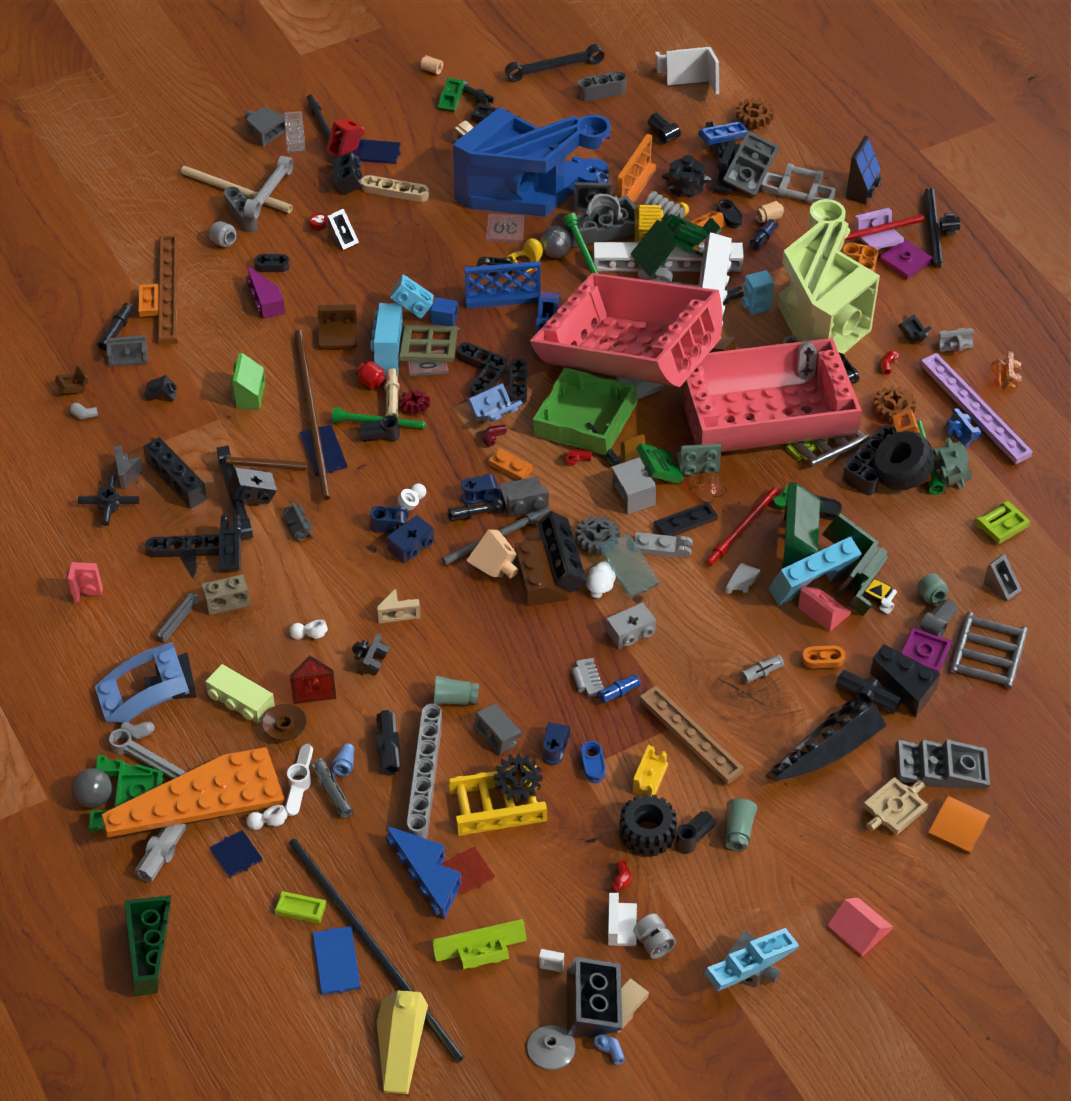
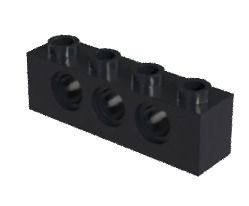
M160 437L143 446L146 463L190 509L207 500L205 483Z
M550 511L537 522L555 585L573 593L587 580L568 518Z

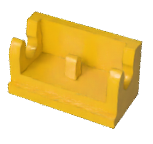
M648 745L634 776L632 793L640 796L648 794V797H652V794L656 795L668 767L665 751H662L661 756H658L654 753V746Z

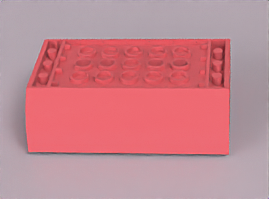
M591 273L530 340V343L539 358L552 366L681 387L720 340L722 331L720 293L716 289Z
M833 338L808 341L813 343L817 349L815 375L807 380L802 379L796 371L798 347L806 341L708 353L681 385L683 407L695 445L721 444V452L855 435L860 426L862 410ZM807 348L806 351H803L806 355V358H808V352L811 351L810 348ZM806 363L805 369L802 370V371L804 372V374L806 373L807 370H810V369L808 368V366H807V363Z

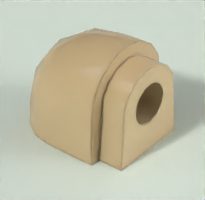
M463 121L454 129L452 139L455 141L459 140L473 126L468 121Z

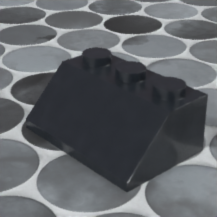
M575 957L567 969V1034L592 1038L599 1034L604 1035L620 1031L622 1029L621 964Z

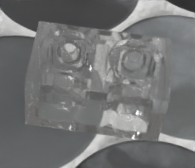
M302 111L284 113L288 152L306 151Z

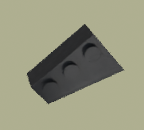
M885 644L881 646L873 657L870 674L888 691L891 690L894 694L903 697L901 704L904 703L909 707L915 717H917L937 690L940 673Z

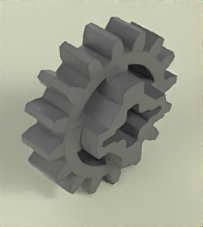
M597 515V518L589 516L588 521L582 519V524L577 525V544H581L582 550L588 548L589 554L592 551H596V555H599L600 551L607 554V549L613 551L614 545H619V525H615V520L608 521V516H605L604 519H601L600 515Z

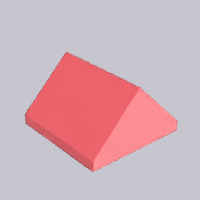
M806 586L801 588L798 608L829 632L850 615V610L820 588Z
M850 898L844 900L828 923L827 928L858 955L863 957L893 929V926L861 899Z

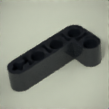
M882 426L846 461L843 481L847 485L865 495L876 493L879 474H877L873 466L874 454L885 438L897 432L894 426Z

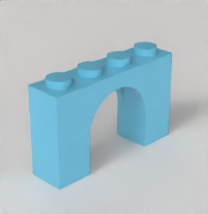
M848 537L781 569L768 589L778 606L795 599L803 586H806L823 574H826L830 581L847 574L861 556V552L853 539Z

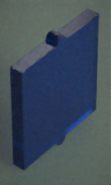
M243 830L230 837H225L223 841L210 847L211 852L229 878L242 871H248V868L263 860Z

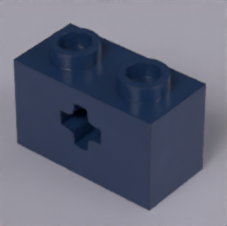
M416 515L387 536V549L405 564L410 559L415 558L423 549L432 545L434 542V528Z

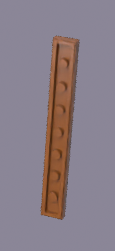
M178 234L160 235L159 344L178 343Z

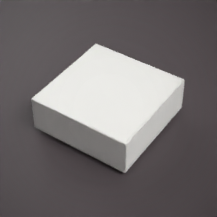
M541 949L539 968L563 972L564 953Z

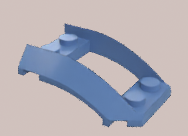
M173 642L133 656L111 671L95 686L106 723L115 724V722H129L145 710L173 699L172 696L183 692H185V695L190 693ZM155 659L162 682L139 692L123 703L116 680L133 668Z

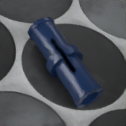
M769 219L764 227L758 229L755 237L750 240V246L756 242L752 247L753 249H759L765 241L771 238V234L778 228L777 222L772 226L775 222L774 219Z

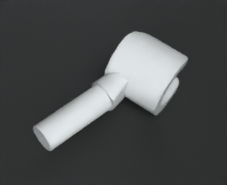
M893 589L887 598L884 597L881 601L882 605L879 609L886 614H889L894 608L895 604L891 601L897 593L896 590Z

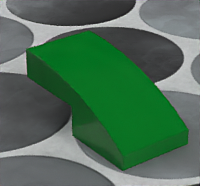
M447 77L438 109L456 111L464 88V80Z

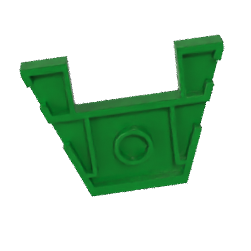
M105 755L97 756L96 769L102 770L108 776H118L115 807L163 784V771L138 764L135 766L129 765L120 759H107ZM91 810L89 821L90 833L104 830L102 814L109 810Z

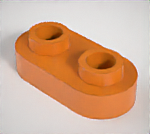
M834 645L811 646L806 648L802 655L803 664L811 669L837 668L842 666L845 661V651L841 647Z

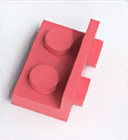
M72 562L70 570L66 572V583H69V594L73 596L74 603H79L81 594L102 595L103 586L97 563Z

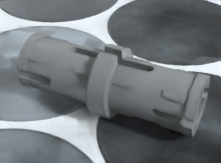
M775 655V657L766 661L760 660L755 666L741 671V678L745 684L760 677L765 678L770 672L784 667V662L780 655ZM766 666H769L768 668H765V669H763V670H761V671H759V672L756 673V671H758V670H760V669H762V668H764V667H766Z

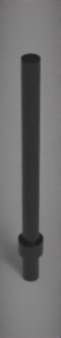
M310 94L306 97L312 114L315 115L329 141L331 131L321 113L319 103Z

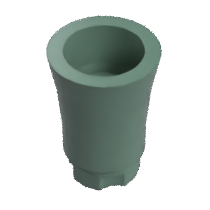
M436 675L434 704H477L479 684H470V681L449 679Z
M731 799L726 803V847L733 851L740 852L748 848L753 821L758 809L757 805L752 801Z

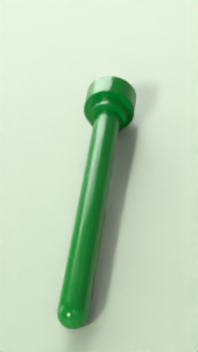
M570 213L566 215L562 221L565 227L571 229L590 273H598L577 227L579 220L576 214Z
M333 407L332 423H340L345 420L368 423L381 421L383 418L382 416L347 413L338 407ZM397 418L400 427L424 429L426 427L424 421Z
M917 420L921 435L927 439L922 421ZM934 465L931 473L932 480L928 482V488L931 494L939 495L945 491V485L943 480L938 477Z

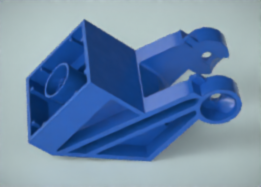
M499 107L453 144L455 200L475 210L546 217L574 193L575 182L609 183V167L603 160L597 158L582 159L578 156L572 157L571 161L564 162V160L578 146L587 149H598L605 139H610L611 124L605 117L600 115H586L580 119L573 115L572 117L538 128Z

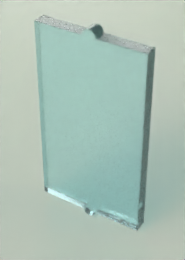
M629 533L617 539L613 538L612 541L600 546V550L630 597L641 592L646 593L648 589L660 583Z

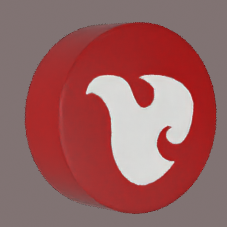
M314 213L310 216L311 228L322 230L327 227V216L325 214Z

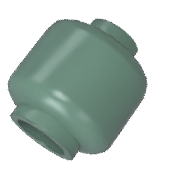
M933 573L927 574L920 579L917 591L928 604L933 605L940 603L943 599L945 600L948 594V586L939 575Z

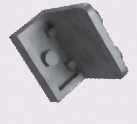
M537 477L500 485L509 516L538 511L546 506L549 507L548 489L541 486L540 480Z

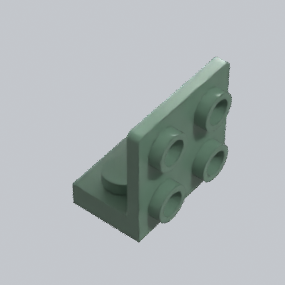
M721 444L681 446V452H677L678 468L682 475L719 473Z

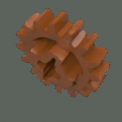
M752 97L751 100L745 99V102L740 101L739 105H737L736 118H738V122H743L744 126L748 124L749 128L752 126L758 128L760 125L765 127V123L770 124L771 120H773L774 108H772L771 103L767 104V100L761 101V98L755 100Z
M893 385L890 386V389L883 387V391L878 390L877 395H874L873 409H876V415L881 414V419L888 418V422H891L893 415L911 409L915 413L916 399H913V393L908 394V389L902 391L901 386L897 389H894Z

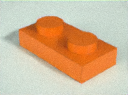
M158 284L139 285V316H158Z
M501 448L489 459V466L515 480L525 479L533 471L532 464Z

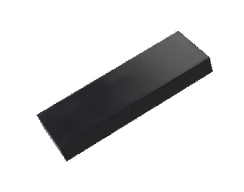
M705 502L654 521V527L659 535L676 536L716 521L718 515L709 502Z

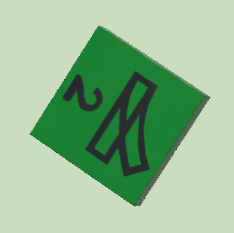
M642 443L636 447L651 477L678 484L684 480L668 450Z

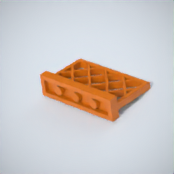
M646 134L618 175L617 194L615 197L620 198L627 195L634 203L656 171V164L651 163L652 135Z

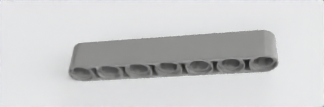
M428 704L422 710L407 818L408 833L427 839L429 833L442 731L441 708L436 704Z

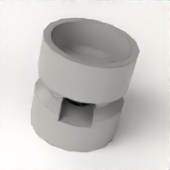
M657 914L647 915L633 928L634 934L644 944V948L652 959L666 955L676 944V939L668 929H665V924Z

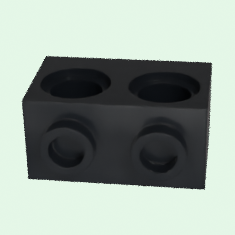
M350 151L332 160L334 184L343 195L362 187L361 179L363 175L360 170L362 164L358 157H355Z

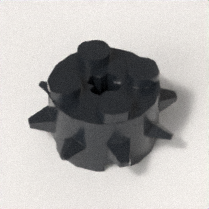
M685 155L683 158L670 163L669 173L662 175V178L669 183L667 189L678 197H681V194L689 195V198L697 196L704 191V184L711 182V178L705 175V166L700 161L693 159L691 155Z

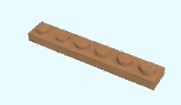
M657 685L640 696V702L727 785L744 773V767Z

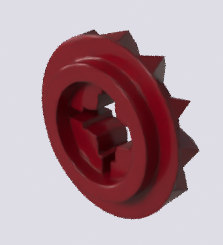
M410 389L408 393L403 392L402 397H399V406L405 413L421 414L429 408L430 396H427L425 391L420 392L419 389L412 391Z

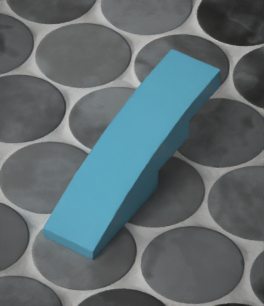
M784 928L750 941L747 948L731 953L725 961L707 967L704 974L716 990L720 991L778 962L798 949L799 944L788 930Z

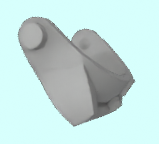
M602 193L594 195L586 212L588 217H590L591 211L595 207L607 206L617 213V220L622 219L617 197L614 198L609 194Z

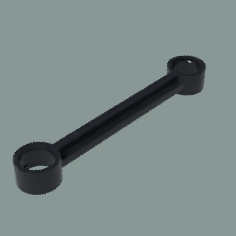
M592 44L586 51L525 65L511 62L505 67V73L511 82H517L525 74L588 60L592 64H598L603 61L605 53L599 44ZM599 51L596 56L591 57L593 53ZM519 69L515 74H510L513 70Z
M229 446L216 447L219 464L222 468L234 514L240 515L241 540L253 538V532L243 500L232 499L227 482L234 470L233 465L226 464V456L231 457Z

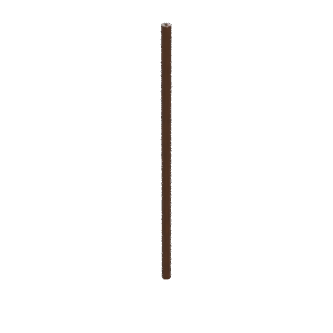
M296 330L295 337L322 499L328 501L331 497L302 330Z

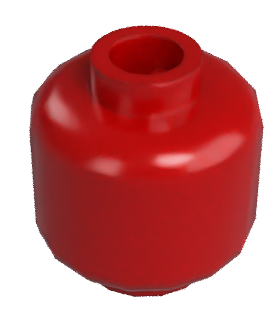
M372 361L363 362L356 372L358 376L357 381L371 390L377 386L381 387L386 379L384 377V369Z

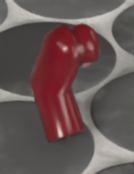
M503 424L488 427L483 436L485 445L494 446L496 444L494 442L496 436L506 434V426Z

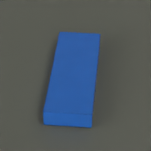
M739 121L700 129L698 135L707 145L745 138L748 130Z

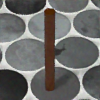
M226 456L227 465L306 470L307 462Z

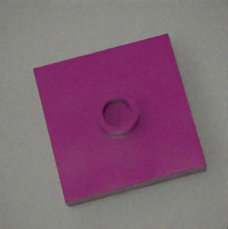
M904 239L903 243L892 247L882 254L879 261L908 280L930 264L933 257Z
M912 627L901 653L940 673L953 641Z

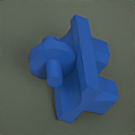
M953 409L951 418L946 422L948 426L946 432L949 436L955 435L964 447H969L972 441L978 440L981 431L978 427H973L970 424L971 418L968 414H962L959 409Z

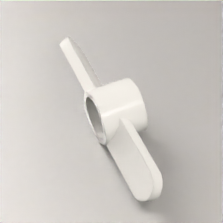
M305 744L301 747L297 764L290 766L287 771L290 789L285 810L289 816H295L299 812L303 792L311 784L309 765L313 747L310 744ZM298 775L305 776V778L301 780L293 779L295 776Z

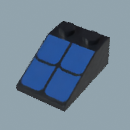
M866 135L851 157L846 193L847 199L867 204L868 200L874 197L876 187L879 188L882 183V177H880L881 167L869 136Z

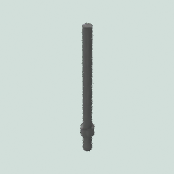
M546 506L536 512L532 511L526 514L524 518L498 531L503 536H506L528 524L531 526L537 523L538 519L544 517L551 510ZM481 539L443 557V563L448 565L472 553Z

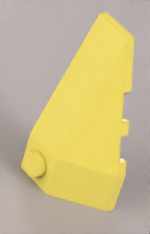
M396 991L381 1001L377 1018V1031L383 1090L385 1093L408 1094L428 1007L421 992Z

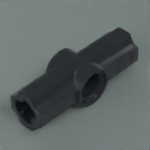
M842 670L836 681V687L854 695L858 702L874 703L877 707L891 714H896L903 697L884 689L878 680L871 677L864 679L847 670Z
M382 710L379 714H376L378 734H376L378 753H380L381 773L390 776L400 771L398 753L400 751L399 734L396 730L395 713L390 710Z

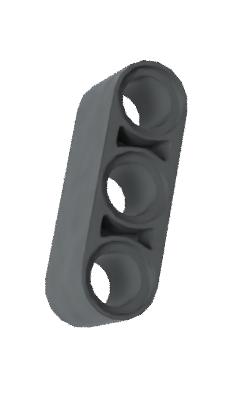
M620 71L584 77L578 81V98L582 101L617 96L626 92V74Z
M237 187L226 188L224 190L226 209L242 230L254 232L258 228L257 219L244 216L246 197Z

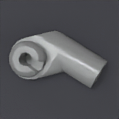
M72 403L70 405V412L80 420L98 417L96 407L86 409L79 403Z

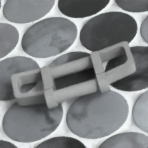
M788 163L784 176L767 172L761 187L765 192L781 197L788 196L805 200L810 204L823 199L833 200L836 190L833 187L821 185L823 171L800 168L791 163ZM792 173L815 178L809 194L787 189ZM771 180L775 182H780L781 184L779 188L768 185L767 182ZM818 192L830 195L829 198L816 197Z

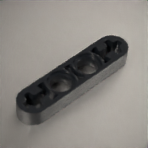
M219 535L152 537L146 541L145 546L147 554L154 558L219 555V544L215 546L216 543H219ZM194 543L202 544L199 548L191 547ZM173 544L181 545L178 549L170 548Z

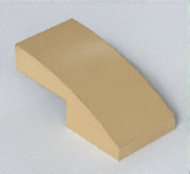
M631 978L621 988L622 1029L633 1018V1013L649 996V992Z

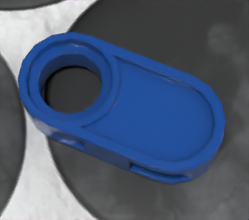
M588 741L581 747L584 775L589 782L599 783L604 780L606 771L602 747L595 741ZM593 749L597 751V754L595 756H588L585 752Z

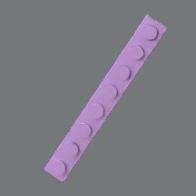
M937 353L921 360L920 366L1015 464L1032 457L1033 451Z

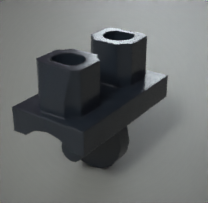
M376 634L370 647L367 646L368 642L366 640L353 644L354 658L356 660H360L361 657L364 658L357 673L363 675L367 671L377 675L382 662L372 657L375 655L384 660L390 649L389 646L381 642V635Z

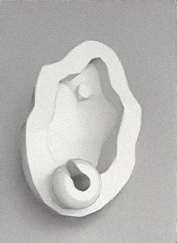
M603 561L590 568L585 585L591 591L592 597L600 598L602 593L608 592L613 588L616 575L611 565Z

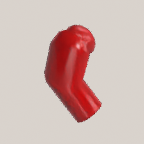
M895 350L887 351L880 359L883 375L891 374L890 363L896 362V359H899V354Z
M573 449L565 455L564 461L567 465H574L580 460L591 461L592 451Z
M619 861L615 865L619 874L616 880L611 882V887L615 892L625 890L632 882V876L626 861Z

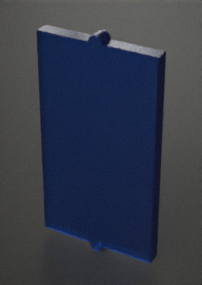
M360 139L358 148L352 151V153L361 162L397 164L398 156H400L401 142Z
M332 425L319 427L326 473H333L334 471L348 468ZM310 429L300 432V436L317 476L318 469Z

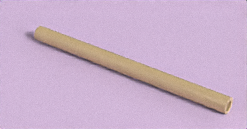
M183 166L181 169V174L224 190L228 187H237L248 199L253 200L258 193L187 166ZM268 197L263 203L286 213H291L293 208L291 204L272 197Z

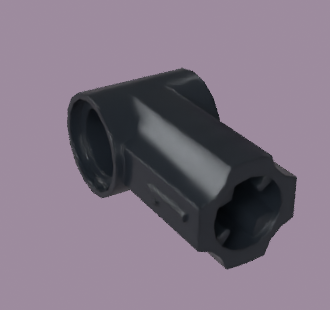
M657 112L651 114V117L648 119V125L658 133V138L663 144L681 136L680 128L676 123L670 124Z
M393 415L385 416L381 421L360 423L362 440L384 438L386 441L392 442L400 437L398 419Z
M701 811L689 823L678 827L675 846L679 852L688 854L695 850L696 844L716 825L712 815L707 811Z

